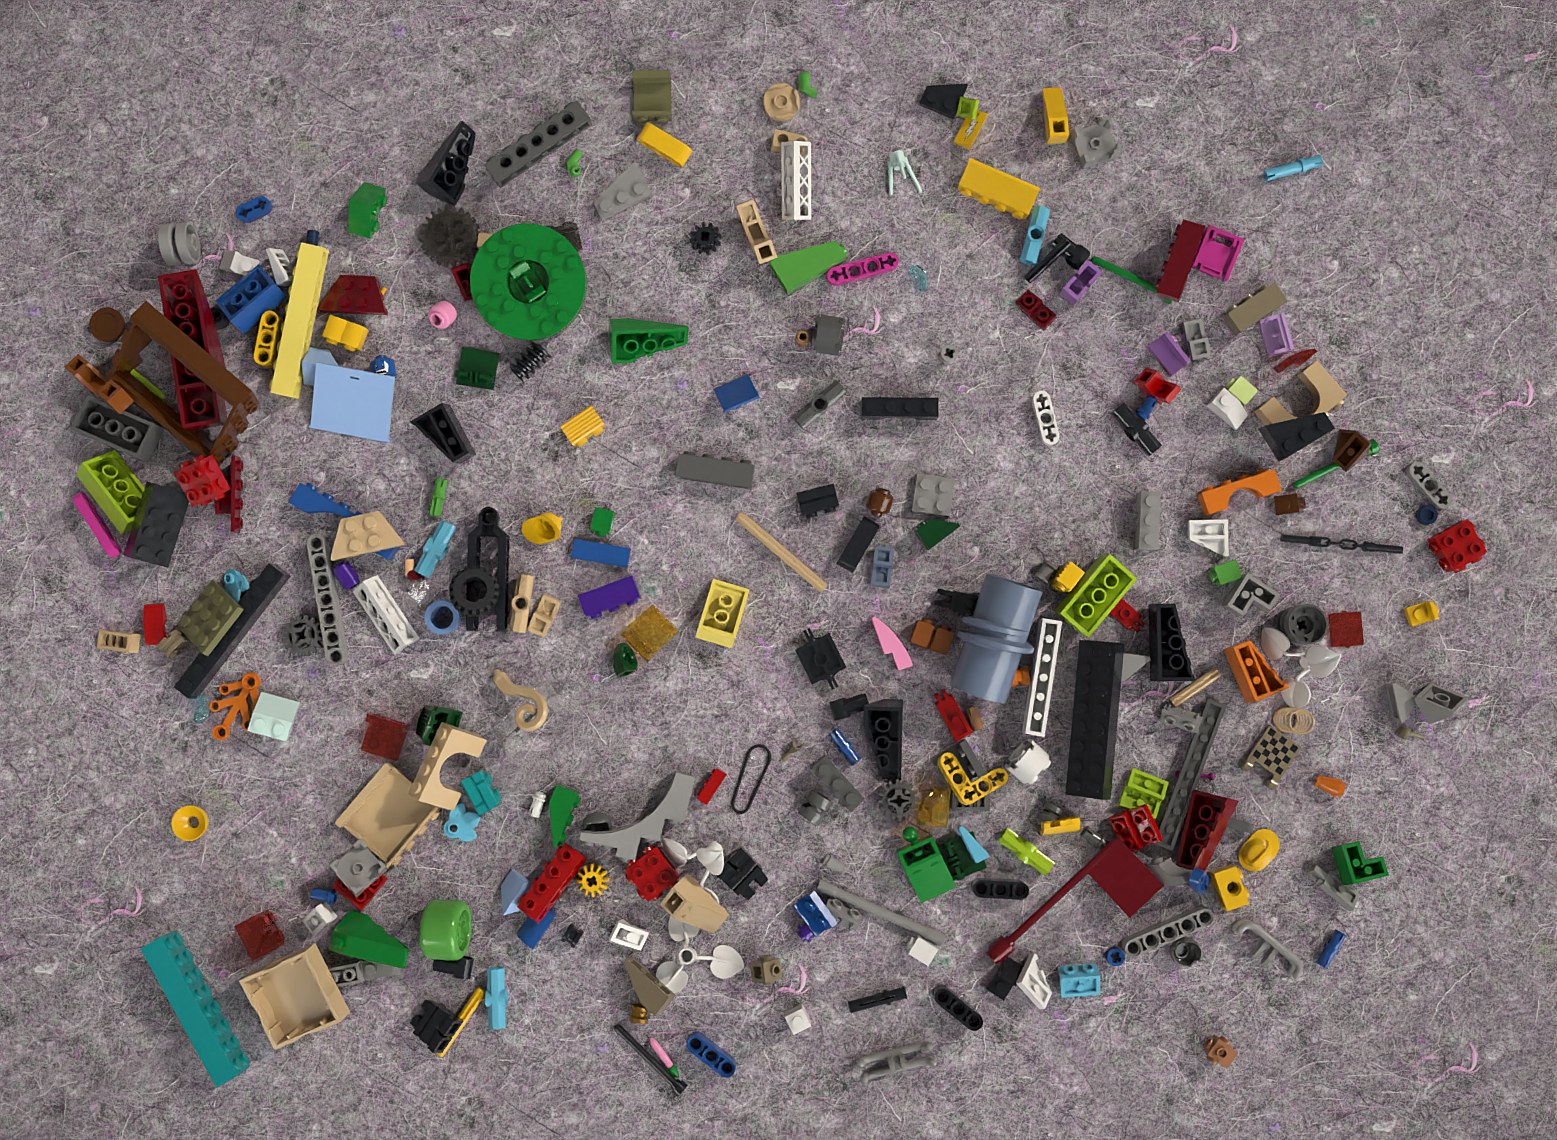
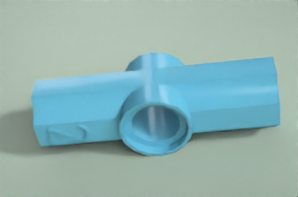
M1034 206L1020 257V262L1029 266L1036 265L1050 214V209L1047 207ZM1030 233H1037L1039 239L1032 238Z
M441 520L434 535L427 540L423 548L424 553L414 571L428 578L432 576L438 562L445 557L449 547L448 544L457 527Z
M498 966L487 969L485 1004L488 1007V1028L501 1029L506 1027L508 991L507 988L505 989V967Z

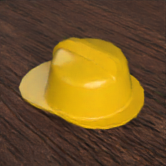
M544 512L539 516L527 519L522 524V533L528 541L538 545L556 541L561 536L562 516H556L551 512Z
M1257 830L1240 848L1238 854L1240 864L1249 871L1262 870L1278 853L1280 846L1279 838L1271 830Z

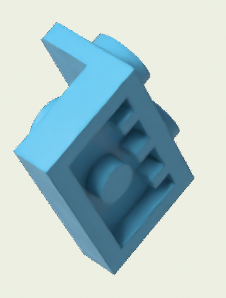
M1095 963L1058 967L1061 998L1100 995V973Z

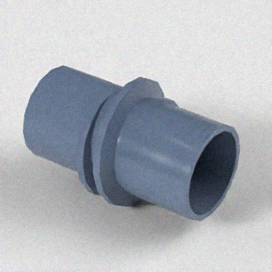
M986 573L973 616H963L961 620L969 627L968 631L957 632V636L964 643L950 683L952 687L989 701L1006 703L1022 654H1030L1034 651L1033 645L1027 642V638L1043 591Z

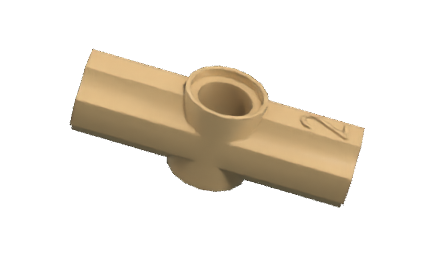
M517 574L509 631L526 633L529 610L532 606L531 597L534 576ZM524 598L526 606L520 609L517 603L520 599Z

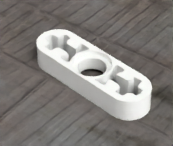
M1038 391L1032 398V404L1041 441L1047 446H1052L1058 442L1060 436L1051 398L1047 392ZM1039 395H1041L1042 398L1046 399V401L1043 402L1044 408L1048 407V409H1044L1040 412L1038 411V409L1042 408L1041 403L1036 401L1039 398ZM1044 413L1049 414L1051 417L1050 423H1043L1040 419L1041 415ZM1053 425V428L1049 429L1050 434L1055 435L1052 442H1050V439L1045 438L1048 435V430H1043V428Z

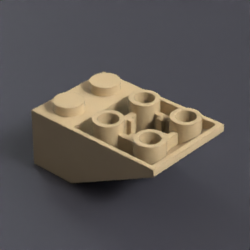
M688 873L670 890L660 903L674 919L711 933H715L729 917L725 908L719 905L712 898L711 894L705 891Z

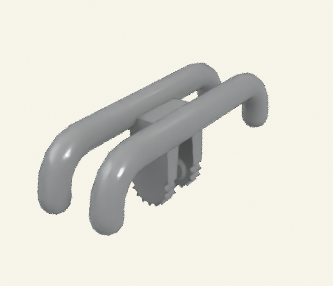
M1240 919L1232 925V930L1238 934H1242L1246 929H1250L1261 938V941L1251 953L1254 959L1259 957L1270 945L1269 950L1261 960L1263 966H1267L1279 952L1290 962L1287 974L1294 979H1298L1301 976L1303 964L1299 957L1258 924L1248 919Z
M918 1042L865 1055L857 1060V1066L860 1068L867 1063L887 1059L889 1066L867 1071L861 1075L860 1080L862 1083H867L869 1079L926 1065L936 1066L937 1061L933 1057H924L905 1062L903 1055L919 1050L931 1051L933 1045L930 1042Z

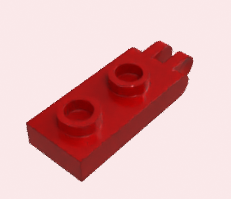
M1122 598L1109 613L1129 631L1133 629L1138 633L1140 628L1135 624L1138 623L1142 627L1145 625L1140 619L1142 615Z
M942 689L941 693L944 698L941 699L938 692L935 693L934 696L937 702L934 704L955 742L972 734L973 731L953 695H948L945 689Z

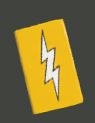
M977 111L976 119L965 118L953 143L970 151L988 114Z

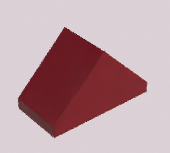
M469 262L451 268L465 301L473 299L470 287L472 265Z

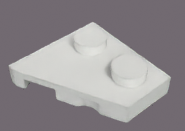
M1228 519L1188 520V540L1222 556H1229Z
M1035 953L1029 954L1016 984L1039 1009H1045L1052 992L1049 984L1046 982L1043 970L1038 969L1035 961L1038 959Z

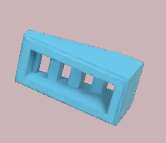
M957 826V830L975 863L990 857L963 826Z

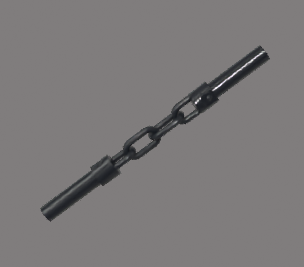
M1281 534L1280 536L1281 542L1308 544L1314 547L1327 548L1330 545H1339L1344 550H1355L1357 547H1361L1363 552L1378 551L1402 554L1404 551L1403 546L1375 544L1368 541L1358 544L1355 540L1350 539L1333 542L1328 537L1320 536L1306 537ZM1321 540H1328L1325 542L1327 545L1321 544ZM1343 542L1354 543L1352 544L1353 547H1343L1345 545Z

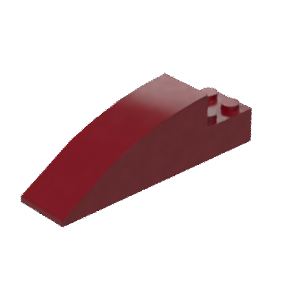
M194 269L158 275L164 316L226 368L212 312L198 271ZM170 354L182 428L193 431L223 426L227 419L225 400Z

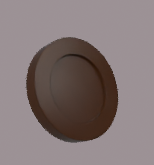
M108 307L101 308L91 316L89 322L90 331L95 338L104 342H112L123 334L125 320L117 310Z

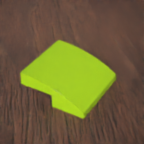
M1132 768L1117 806L1128 810L1147 804L1155 820L1161 801L1164 800L1169 782Z

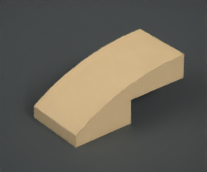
M546 593L543 594L527 630L545 638L562 601Z

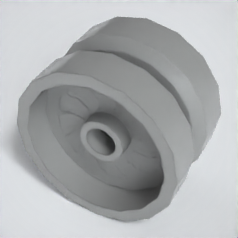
M187 221L179 222L177 226L173 223L160 225L158 242L163 260L168 266H178L182 262L185 264H196L199 262L201 255L200 241L193 223Z

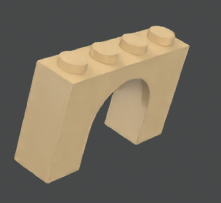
M1318 360L1311 363L1297 375L1309 389L1314 399V406L1309 415L1325 412L1329 416L1328 411L1331 408L1336 409L1344 403L1342 399L1347 394ZM1275 397L1268 399L1254 411L1265 425L1298 418L1290 415Z
M441 722L408 794L418 801L454 811L462 793L450 785L440 783L439 773L441 766L448 757L455 753H466L479 758L487 740L476 733Z

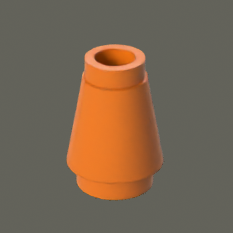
M1317 775L1314 786L1333 797H1341L1346 783L1342 782V779Z

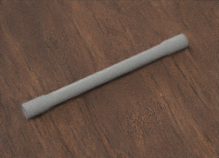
M820 879L816 890L841 899L922 935L941 945L943 943L944 933L923 926L844 891L827 881Z

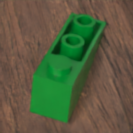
M562 784L556 785L549 802L554 848H557L560 844L563 845L567 836L564 833L566 827H570L574 819L572 812L574 808H578L581 802L579 791Z

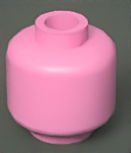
M440 301L429 310L428 318L436 328L445 329L456 320L457 312L451 303Z

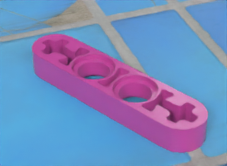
M891 252L836 266L828 271L827 281L833 286H838L888 273L897 268L899 258L895 253ZM888 258H890L891 260H895V262H893V266H890L889 264H884L883 269H880L881 265L879 260H882L881 263L887 262ZM874 262L877 265L876 271H869L867 264ZM851 267H856L859 270V274L851 276L848 270ZM843 269H845L847 279H844V275L839 276L837 281L834 278H830L833 272L840 275L843 274Z
M79 492L73 496L72 499L105 552L111 558L122 553L121 547L88 496L84 492Z

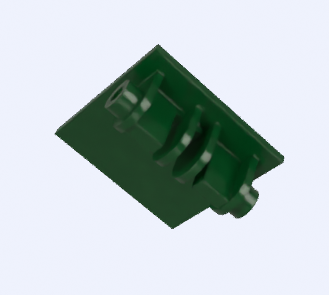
M462 347L459 369L455 371V377H457L456 385L494 390L500 353Z
M972 831V832H969V833L974 837V839L976 840V837H975V835H974V832H973V831ZM961 836L937 845L953 880H962L967 875L987 868L984 860L979 863H975L972 860Z

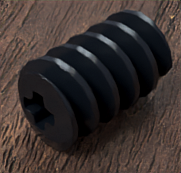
M532 342L533 349L525 348L527 355L522 352L520 353L522 360L515 358L516 365L509 363L512 372L523 383L522 377L530 378L528 372L535 374L534 366L539 369L541 368L539 361L546 363L545 356L552 358L540 344Z

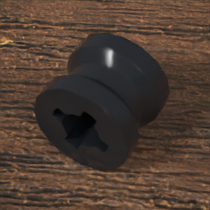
M570 924L561 941L568 942L572 948H575L584 931L581 929L577 930L573 924Z

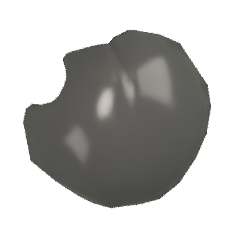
M593 812L583 819L582 826L583 830L608 831L611 830L612 821L605 813Z
M1182 937L1171 945L1170 956L1179 966L1192 967L1193 963L1200 962L1202 959V948L1192 938Z

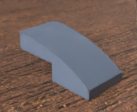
M875 546L871 587L890 588L894 548Z

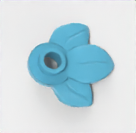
M235 569L226 571L223 589L238 603L240 601V592L247 591L250 588L248 581L244 575H241Z
M464 803L456 805L454 811H450L449 820L444 825L445 835L449 838L458 837L464 842L477 838V834L473 829L478 825L481 815L478 816L474 812L466 813ZM451 825L457 826L456 832L450 831Z

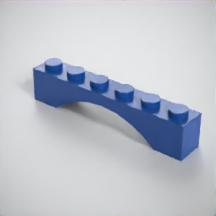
M299 483L288 502L309 514L334 513L345 518L363 514L359 511H356V513L350 511L351 507L341 501L339 504L333 501L335 497L326 492L322 495L317 492L318 488L310 483H307V485ZM400 546L375 553L392 561Z

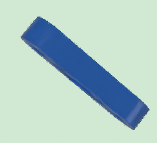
M1195 867L1190 876L1189 885L1194 892L1204 895L1210 879L1205 871Z

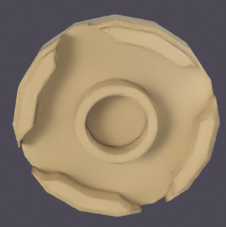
M787 83L771 85L763 96L765 113L776 121L792 119L800 108V97L797 90Z

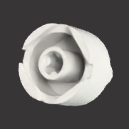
M1028 739V744L1024 745L1022 743L1013 751L1008 758L1011 762L1009 765L1005 764V768L1023 784L1029 783L1031 785L1037 780V775L1041 770H1046L1050 766L1051 761L1049 760V755L1032 739Z

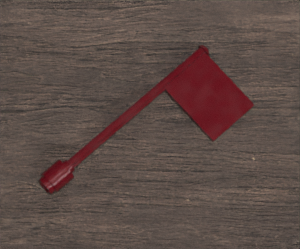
M1115 834L1116 837L1010 936L1004 938L1001 935L988 947L989 950L986 954L995 964L1003 962L1015 950L1013 948L1014 942L1087 874L1095 880L1129 918L1161 890L1164 885L1124 844L1123 836Z

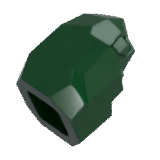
M627 643L618 644L613 655V668L617 677H625L637 671L638 662L635 653Z

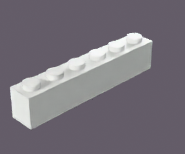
M1045 618L1039 619L1022 733L1045 737L1062 621Z

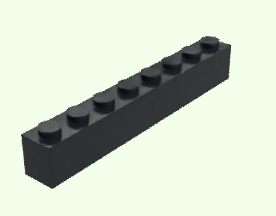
M268 563L238 602L244 610L209 656L201 652L198 654L174 688L188 699H197L291 576L277 565Z

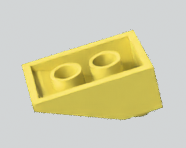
M713 579L695 638L732 648L750 589Z

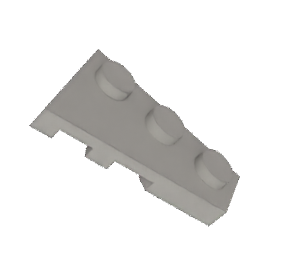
M635 161L593 203L602 221L653 195Z

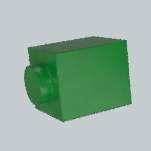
M595 507L590 528L591 531L595 532L594 535L606 537V534L611 535L616 513L611 510Z

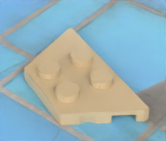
M375 511L340 520L330 558L331 561H336L406 544L381 511Z

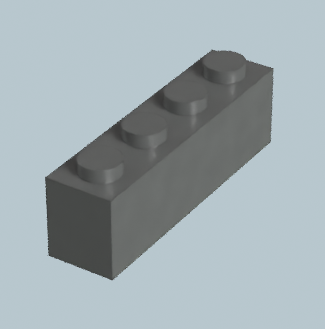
M684 451L683 454L679 453L675 476L678 479L752 490L755 465L751 464L752 462L748 460H740L739 463L733 462V459L728 457H721L720 460L714 459L713 455L703 454L700 457L695 456L694 452Z

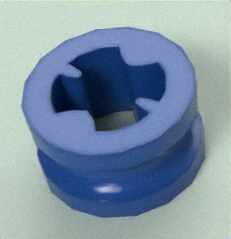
M1111 947L1106 951V960L1112 966L1123 964L1125 956L1119 948ZM1117 952L1120 958L1118 960L1115 959V962H1113V958L1110 956L1112 953L1115 954Z

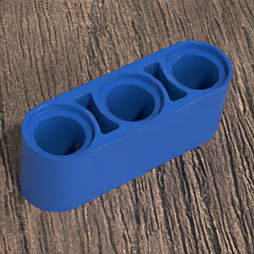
M695 1031L689 1035L687 1049L693 1055L725 1078H729L735 1073L736 1061L730 1054L700 1032ZM697 1038L701 1041V1045L693 1046L691 1040ZM710 1050H713L716 1052L717 1056L715 1058H709L706 1055V1053ZM728 1062L732 1065V1069L725 1070L722 1068V1064Z

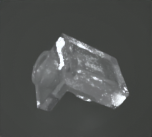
M422 578L418 581L413 580L406 589L407 595L410 598L412 597L421 608L437 596Z

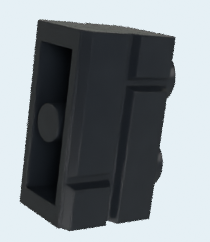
M834 483L796 493L801 515L806 516L807 519L818 516L817 513L825 511V514L836 512V508L839 507Z

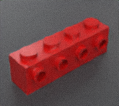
M567 843L558 847L553 860L545 864L541 876L533 880L530 885L531 889L527 894L524 893L518 901L519 905L517 908L538 924L587 860Z

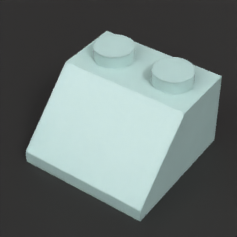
M261 692L247 731L287 741L300 702Z

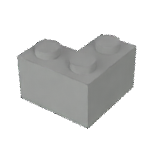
M1249 573L1241 574L1242 578L1237 580L1221 605L1222 608L1236 617H1241L1245 615L1251 604L1262 611H1270L1281 594Z

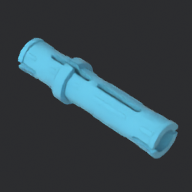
M1320 154L1306 159L1299 158L1298 161L1264 169L1263 173H1266V175L1263 176L1265 181L1268 182L1269 180L1298 172L1305 173L1309 169L1322 167L1323 163L1321 161L1323 159Z

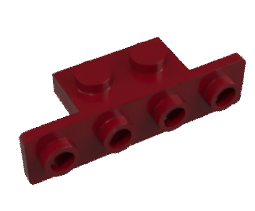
M236 455L231 456V476H224L231 489L224 493L225 497L215 501V514L231 515V532L240 533V529L243 528V519L240 517V513L243 509V499L241 498L243 480L241 479V472H243L244 465L241 458Z

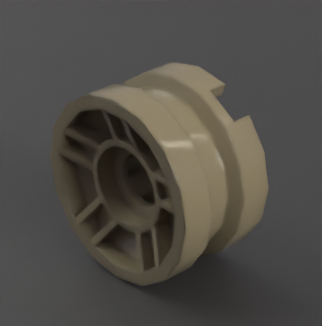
M173 630L169 633L170 636L164 637L158 644L157 648L161 652H165V656L168 659L178 656L190 642L187 637L182 636L179 630Z

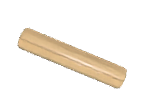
M1212 668L1196 679V681L1170 697V703L1175 707L1179 706L1221 676L1220 672L1216 668Z

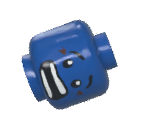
M378 355L375 357V360L371 361V372L396 378L397 373L393 359L387 358L386 355Z

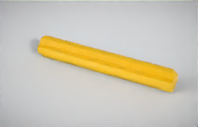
M480 987L475 990L458 1015L464 1022L456 1034L450 1036L452 1040L443 1053H436L438 1056L443 1057L485 996V990Z

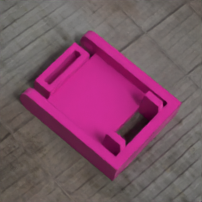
M1209 225L1200 243L1198 253L1194 258L1192 268L1195 269L1197 264H1200L1198 271L1220 279L1221 275L1224 274L1223 281L1227 282L1245 239ZM1217 235L1232 242L1230 247L1213 241V239Z

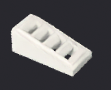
M273 248L266 249L276 284L281 286L293 284V267L284 251Z

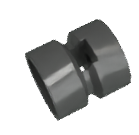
M812 789L806 798L808 802L802 804L798 814L819 826L824 818L823 813L828 812L833 802Z

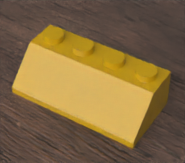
M970 158L957 190L963 196H972L982 204L993 205L998 211H1007L1017 219L1023 218L1026 220L1040 191V187Z

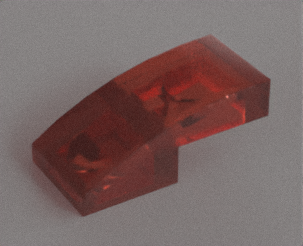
M1308 349L1298 352L1277 364L1273 369L1280 373L1292 363L1299 367L1318 351L1316 349Z

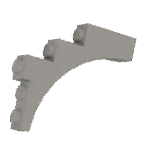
M674 771L670 785L662 799L641 819L614 830H580L579 840H582V844L593 846L595 843L602 845L601 848L613 850V847L616 848L615 855L619 857L618 860L630 862V859L635 860L640 837L645 842L654 843V841H660L665 819H668L667 822L672 824L684 823L695 776Z

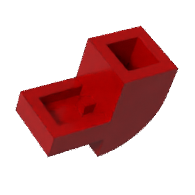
M1147 367L1134 380L1139 389L1147 396L1155 398L1158 404L1163 402L1169 404L1181 390L1177 384L1165 381L1157 370Z

